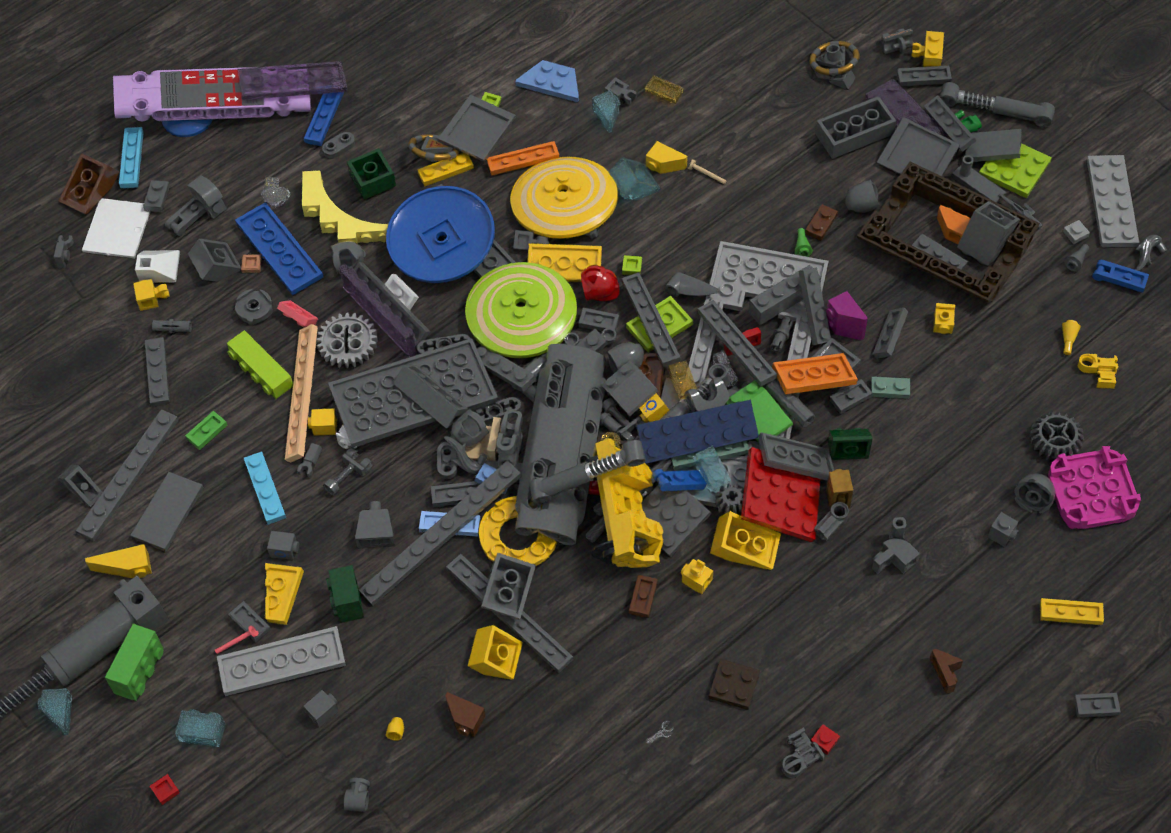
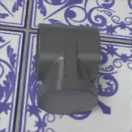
M351 778L349 780V786L351 787L345 792L344 810L367 812L369 803V791L367 789L370 787V781L363 778Z

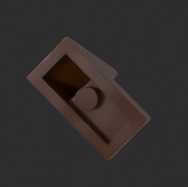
M933 649L930 655L932 665L945 693H952L957 684V677L952 671L959 670L963 660L938 649Z

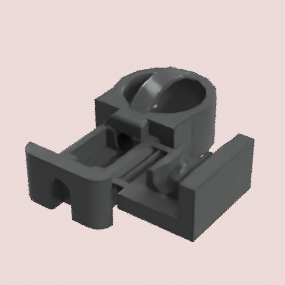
M804 727L788 736L787 741L790 745L793 744L796 749L794 750L795 753L786 756L782 762V771L785 776L789 778L799 777L807 770L808 765L819 759L823 762L824 753L816 742L812 743L805 734ZM799 763L801 767L799 771H788L789 768Z

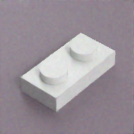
M391 274L385 283L390 291L411 310L419 297L396 274Z

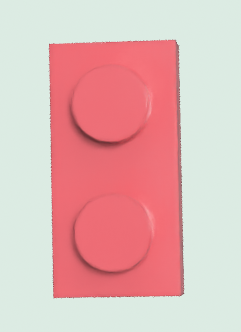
M291 300L279 302L277 309L283 312L284 316L293 318L302 327H307L311 324L316 325L318 320L317 317Z

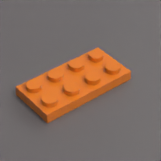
M844 353L773 362L772 365L785 394L856 385L858 380Z

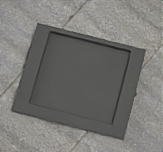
M470 94L438 137V141L484 162L509 130L516 115Z
M903 117L877 163L901 174L911 161L943 176L960 144Z

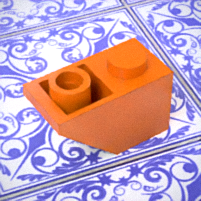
M940 205L937 220L945 239L959 244L971 218Z

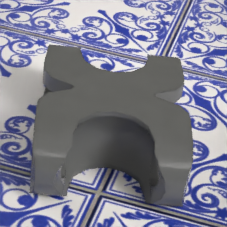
M716 377L709 382L711 395L707 401L695 389H689L685 392V400L692 413L725 405L729 400V393L722 379Z
M508 410L504 414L501 432H499L496 442L497 452L499 453L498 468L504 464V461H509L515 468L517 467L519 452H521L523 444V434L521 433L522 413L520 411ZM513 417L517 418L515 424L509 423L508 420Z

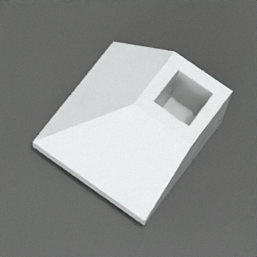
M160 250L142 251L139 253L135 267L139 282L152 279L153 283L176 282L180 251Z

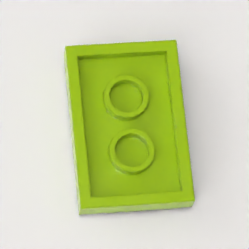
M672 296L655 305L671 338L693 325V320ZM637 316L626 323V328L648 353L654 348L639 317Z

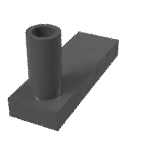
M964 156L961 166L952 173L951 178L967 189L999 203L1003 199L999 194L1001 193L1005 196L1006 191L972 169L974 160L972 156Z

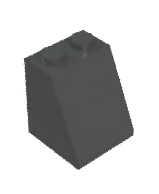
M988 201L974 211L957 248L962 250L965 255L976 258L979 263L989 266L998 257L1020 219Z

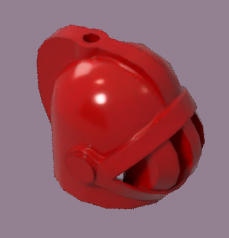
M598 265L588 266L581 272V281L586 301H608L618 297L620 287L615 273Z

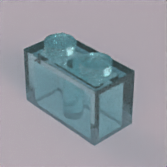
M713 446L695 454L693 460L711 493L720 489L721 486L724 487L730 483L731 479Z
M193 709L189 711L181 710L175 734L180 742L220 747L225 722L218 713L210 712L209 714H204Z

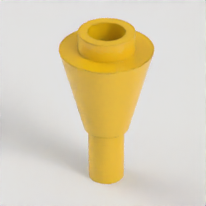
M1067 320L1062 323L1065 343L1063 354L1071 355L1072 344L1081 328L1074 320Z

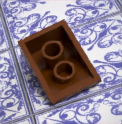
M81 153L59 202L87 215L112 188L120 171Z

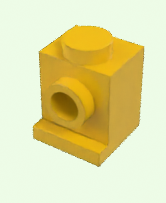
M936 303L933 332L952 334L955 305Z

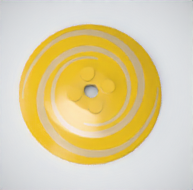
M559 157L538 163L525 171L513 186L510 202L516 220L530 232L549 238H571L589 233L601 226L611 216L616 207L618 191L612 175L598 163L578 157Z

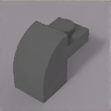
M200 175L187 185L194 199L203 204L210 218L214 219L227 209L221 199L223 197L221 192L206 177Z
M890 539L883 543L881 552L873 558L872 569L878 574L893 563L904 574L918 563L920 553L905 540Z

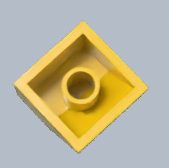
M494 625L477 629L468 667L483 675L512 680L515 676L523 642Z

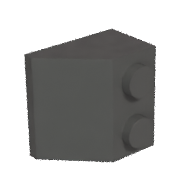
M199 238L188 253L202 280L217 282L241 270L240 264L226 242Z
M630 360L601 385L629 416L658 392V389Z

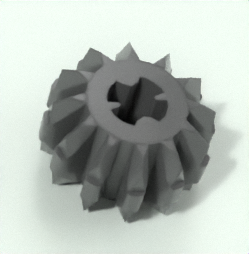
M729 483L727 488L721 486L720 492H717L715 495V505L718 507L719 513L725 511L726 514L731 511L735 514L736 512L741 514L744 488L738 489V484L731 487Z

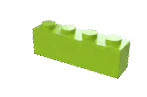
M245 330L227 342L229 349L227 353L231 359L237 360L242 370L248 371L254 382L262 385L267 395L271 394L277 399L293 387L291 376Z

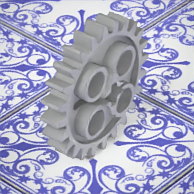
M347 312L345 317L339 314L338 319L332 316V322L326 320V326H321L322 332H318L319 338H316L318 351H320L321 357H324L326 362L330 361L332 366L337 362L339 368L342 364H345L346 368H348L351 363L356 367V362L363 364V358L369 360L368 354H374L373 349L377 348L376 342H378L376 329H374L373 323L370 324L369 319L364 320L363 315L357 318L356 313L349 317ZM346 327H349V328H348V334H349V337H348L349 352H348V353H346V344H345V343L347 342V339H346Z

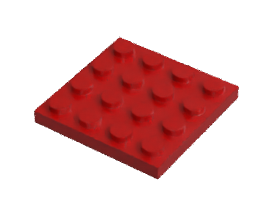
M751 447L748 450L741 520L809 542L814 541L816 537L814 528L817 525L821 479L765 466L761 450Z

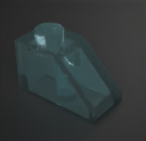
M611 90L592 98V109L609 133L612 132L620 105L618 96H614Z
M67 688L42 690V697L38 700L39 710L64 735H69L72 703L70 692Z

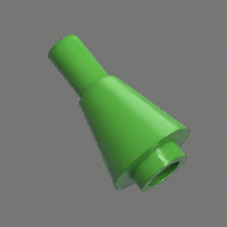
M799 228L797 230L798 239L795 255L809 257L813 249L805 237V230Z

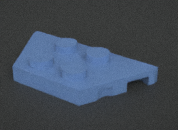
M542 60L515 81L518 87L574 102L579 101L574 68Z

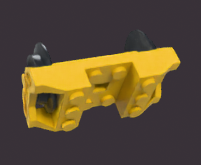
M610 438L595 443L593 457L585 462H597V459L601 460L602 457L606 458L607 455L609 457L611 454L615 455L621 449L615 447L614 440ZM643 463L634 467L625 465L594 477L593 481L598 482L608 541L593 548L591 555L596 559H601V562L604 564H616L617 567L642 568L660 563L659 555L663 544V528L659 522L646 517L642 508V495L639 492L653 486L652 472L647 464Z

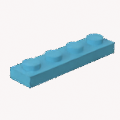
M142 127L124 129L119 178L120 188L138 187L144 132Z
M259 452L245 457L244 461L267 524L285 519L286 515L263 453Z

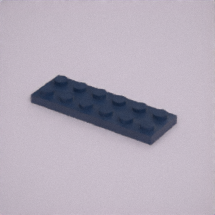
M751 399L636 425L639 440L642 442L645 454V463L751 440L759 436Z

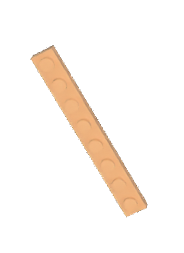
M313 324L299 330L285 460L290 463L304 457L318 329Z

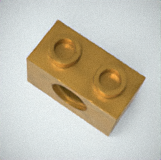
M836 469L829 472L826 493L830 510L832 505L837 502L845 503L848 509H850L853 486L849 470Z

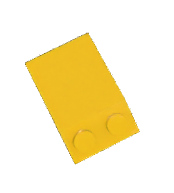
M729 511L718 519L710 553L727 561L772 570L781 533L741 520L740 515Z

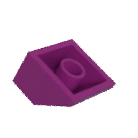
M848 291L828 300L826 316L829 329L835 335L863 340L868 318Z

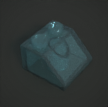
M622 157L609 171V174L620 190L621 196L625 199L638 200L660 190L659 185L644 163Z

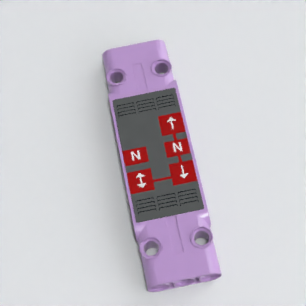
M267 67L157 70L153 71L150 75L143 71H137L133 75L113 76L115 118H132V116H135L138 121H146L150 118V115L157 121L270 117L275 111L280 116H288L292 110L295 112H310L311 110L307 70H288L285 67H277L274 71H271Z

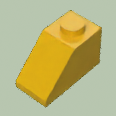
M657 141L646 154V167L660 174L685 170L687 168V156Z

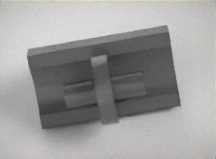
M911 28L907 30L899 29L894 34H882L883 52L885 54L897 50L904 52L907 47L913 46V30Z

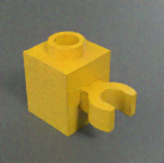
M152 279L134 283L136 301L140 311L159 307L157 298L169 297V290L166 284H161L155 288Z
M692 559L681 570L682 583L700 594H703L713 580V570L706 567L705 563L699 559L697 561Z

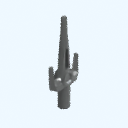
M999 194L1017 213L1040 223L1037 230L1042 228L1043 224L1033 217L1035 211L1026 203L1024 206L1028 210H1024L1003 194Z

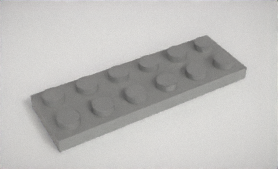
M1124 155L1088 156L1087 166L1101 247H1138L1139 238Z
M337 626L217 656L225 696L346 666Z

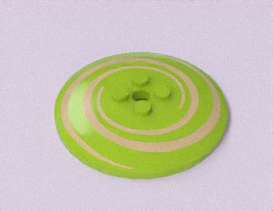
M517 262L497 267L486 273L475 283L466 301L465 315L471 334L483 347L505 357L528 358L546 353L550 344H560L564 341L575 324L577 302L570 284L559 273L540 264ZM519 302H523L526 304L523 307L516 306V304Z

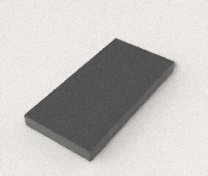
M763 432L758 436L765 466L827 481L829 472L834 471L830 452L827 448Z
M168 472L131 533V538L166 552L204 488L203 484Z

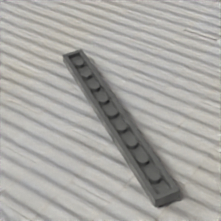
M506 461L359 589L360 593L374 606L522 476L521 473L509 461Z

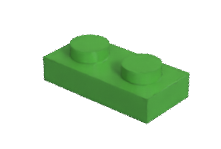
M212 411L185 435L186 439L201 450L227 426V422L216 412Z

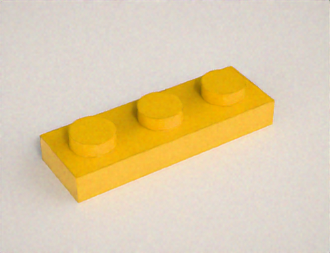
M461 153L453 159L439 161L417 170L425 187L474 169L469 155Z
M1041 598L1040 620L1102 625L1104 622L1103 603Z

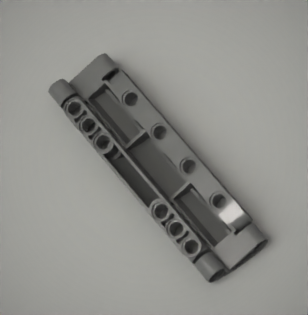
M550 344L548 346L545 367L539 373L521 471L522 476L520 477L515 504L518 513L515 526L517 534L529 536L539 532L564 545H574L576 543L578 526L582 523L585 516L590 482L552 496L551 500L543 503L542 510V503L532 502L529 482L536 478H546L548 465L549 477L584 463L587 459L593 457L605 392L601 385L606 381L603 378L606 358L596 351L568 344ZM565 367H567V369H566V375H565V380H564V386H563V392H562V398H561V403H560V408H558V407H559L560 396H561V390H562L563 379H564Z

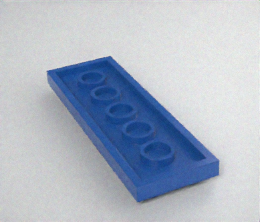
M266 202L235 219L237 226L292 295L323 278L321 270Z

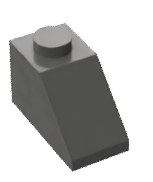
M70 465L58 477L61 483L88 507H91L103 493L79 465Z

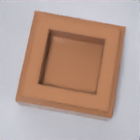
M261 254L243 255L242 273H260Z

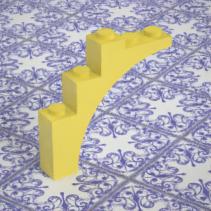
M321 171L303 172L302 208L304 217L320 216L322 233L338 232V243L353 241L357 244L361 242H386L388 224L370 223L346 214L326 194Z

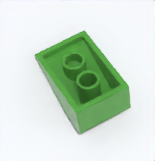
M755 380L730 396L729 400L725 403V405L751 399L758 434L763 432L777 436L793 425V422L767 390L761 387Z

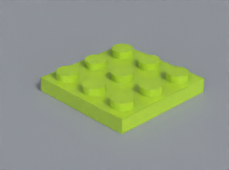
M1021 143L1020 158L986 161L979 174L991 182L1027 198L1050 164L1052 157Z

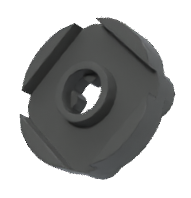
M249 289L242 292L236 299L235 310L237 316L249 325H256L273 313L271 297L263 290L254 291V289ZM251 304H254V305H257V304H258V306H257L256 308H254V309H251V306H250V305H251Z

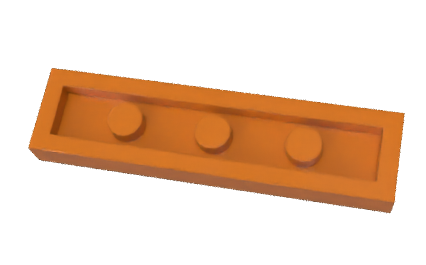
M555 141L488 157L487 164L492 176L559 158V152Z

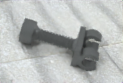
M608 398L603 402L602 411L607 414L611 413L624 427L619 431V438L622 441H632L634 438L630 432L637 429L636 425L644 424L645 422L640 417H637L630 423L616 409L617 403L612 398Z
M351 447L346 454L342 455L343 462L348 466L334 480L328 479L323 484L324 489L329 494L335 495L340 490L339 484L353 470L364 476L372 468V461L364 458L358 464L354 461L359 455L357 454L358 451Z

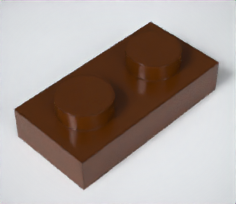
M822 204L807 226L805 234L822 241L838 216V211Z
M638 575L629 614L649 618L658 579Z

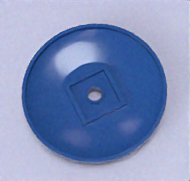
M437 186L412 195L397 208L388 224L386 244L392 261L407 276L429 283L448 282L467 275L484 261L493 245L495 225L491 211L479 196L459 187ZM440 236H447L444 241H438Z

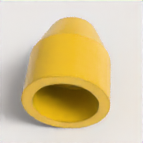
M394 717L388 724L387 738L395 741L402 739L404 723L401 718Z

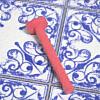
M251 625L248 627L249 631L215 649V652L218 654L251 635L256 637L259 632Z

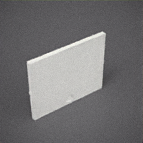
M102 198L95 211L82 252L135 259L151 211H144V203Z

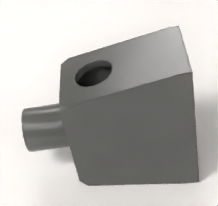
M379 501L370 502L369 510L360 511L355 535L358 548L395 546L388 509H381Z

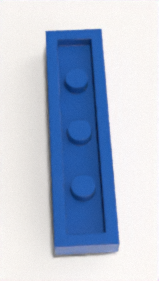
M326 86L305 134V143L322 146L344 94L343 89Z

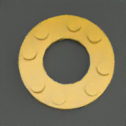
M517 496L498 501L494 507L488 512L486 511L479 526L480 544L486 556L492 562L497 553L536 566L544 562L554 551L557 541L538 532L537 540L528 548L513 550L506 547L500 540V529L505 522L517 517L518 513L515 508Z

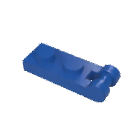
M1098 260L1096 264L1097 270L1094 271L1092 276L1097 281L1104 280L1143 293L1149 274L1105 260Z
M657 469L652 473V477L658 482L661 491L702 490L707 485L699 470L663 472L662 469Z

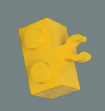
M926 31L924 46L919 43H913L912 57L923 56V67L941 66L944 32Z

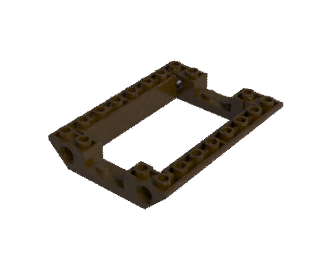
M910 161L893 184L891 195L879 212H873L857 235V238L989 303L995 300L1027 251L1040 223ZM914 194L938 206L942 205L951 208L953 211L966 215L969 218L972 217L976 209L990 201L1020 219L1014 231L1007 239L1003 252L993 267L989 266L981 283V279L888 234V231Z

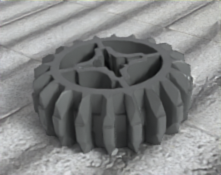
M1051 411L1048 415L1043 414L1041 418L1038 417L1032 425L1030 432L1031 444L1034 445V450H1040V456L1046 455V460L1050 457L1055 460L1058 455L1063 453L1066 456L1076 455L1082 447L1084 435H1082L1083 429L1079 428V422L1074 423V417L1067 418V413L1062 416L1059 411L1056 415Z

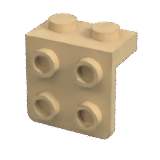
M493 417L492 426H486L489 434L483 440L472 447H465L466 453L471 460L478 461L480 454L484 453L488 456L486 460L497 461L499 453L497 452L496 442L498 434L501 432V418Z

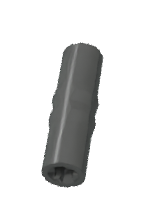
M778 379L766 384L765 389L803 427H808L814 421L815 415L793 393L785 394Z

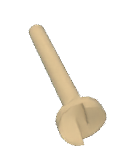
M692 159L688 169L692 170L694 168L725 185L726 180L696 165V161Z

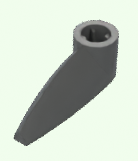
M676 272L665 286L666 291L675 297L679 296V294L710 295L719 292L718 288L680 272Z

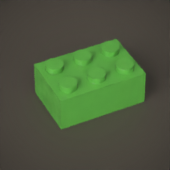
M132 624L105 676L114 694L137 701L139 695L143 694L145 683L148 677L150 678L153 675L154 666L157 660L162 657L164 651L155 631Z

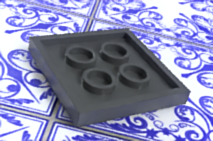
M657 485L642 501V508L646 517L661 524L663 528L662 549L670 557L712 514L687 490L661 491Z

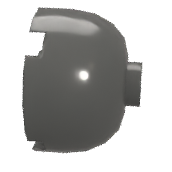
M1039 473L1024 476L1014 490L1017 504L1031 513L1032 510L1039 511V513L1049 510L1054 502L1056 492L1053 482L1045 475Z

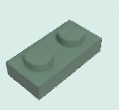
M872 377V397L909 399L910 379Z

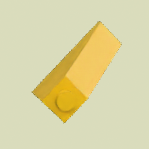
M144 544L85 558L90 571L128 578L136 576L143 578L148 574H152L149 553Z

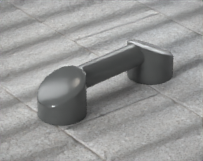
M606 328L602 331L601 335L609 343L606 346L612 345L616 340V331L612 328ZM569 333L565 337L564 343L576 346L583 339H579L576 333Z

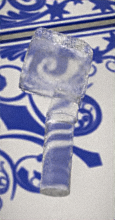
M664 721L661 729L646 740L648 745L659 737H670L672 735L674 727L670 730L665 729L669 725V721Z

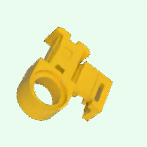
M1083 354L1080 356L1078 362L1080 371L1100 374L1097 388H1115V374L1118 369L1117 356L1114 355V358H1099L1097 354ZM1089 361L1092 365L1086 366L1082 362Z

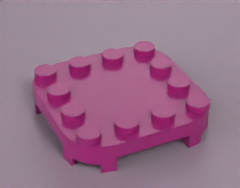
M1102 446V449L1099 451L1066 456L1063 453L1058 455L1052 462L1048 478L1053 482L1056 491L1055 500L1060 515L1069 528L1086 529L1125 522L1135 517L1141 497L1135 490L1126 465L1127 458L1124 454L1121 455L1117 451L1111 450L1110 446Z

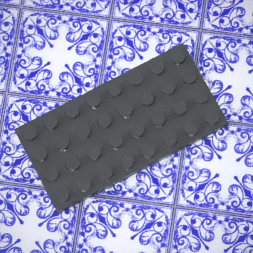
M470 338L329 382L328 386L352 448L437 421L394 385V381L403 365L415 364L467 407L468 410L498 402V396L473 339Z

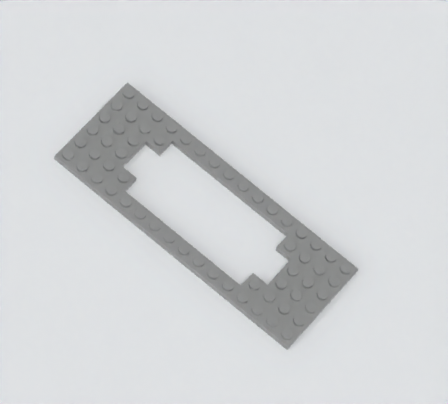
M720 241L710 280V285L718 288L719 292L707 295L704 305L714 300L722 310L727 308L742 311L745 296L754 298L808 265H811L813 268L817 267L818 274L821 276V290H823L829 261ZM803 299L778 314L780 319L789 317L791 318L790 320L796 321L787 361L808 358L812 339ZM702 317L679 402L685 399L684 394L687 390L698 389V386L706 379L716 334ZM800 392L793 393L799 399ZM781 407V409L793 422L794 418L788 412H786V410L783 407ZM792 426L777 436L790 439ZM749 440V449L754 447L761 450L759 442ZM748 454L745 457L735 456L674 470L671 465L666 471L699 470L707 483L705 489L687 491L701 504L716 507L715 495L717 492H720L721 486L727 488L729 483L731 487L738 484V489L744 488Z

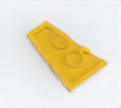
M265 563V586L267 587V596L265 597L266 620L269 623L287 625L304 570L301 567Z

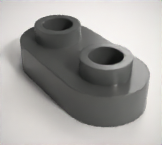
M343 132L325 142L322 147L324 156L333 159L355 146L354 135L350 132Z
M448 442L441 443L437 448V470L439 476L443 479H451L457 473V464L452 461L457 459L456 451Z

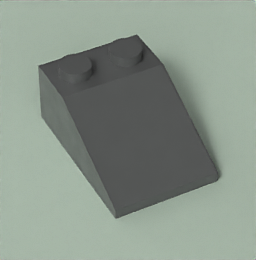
M497 553L488 577L481 608L520 620L536 565Z

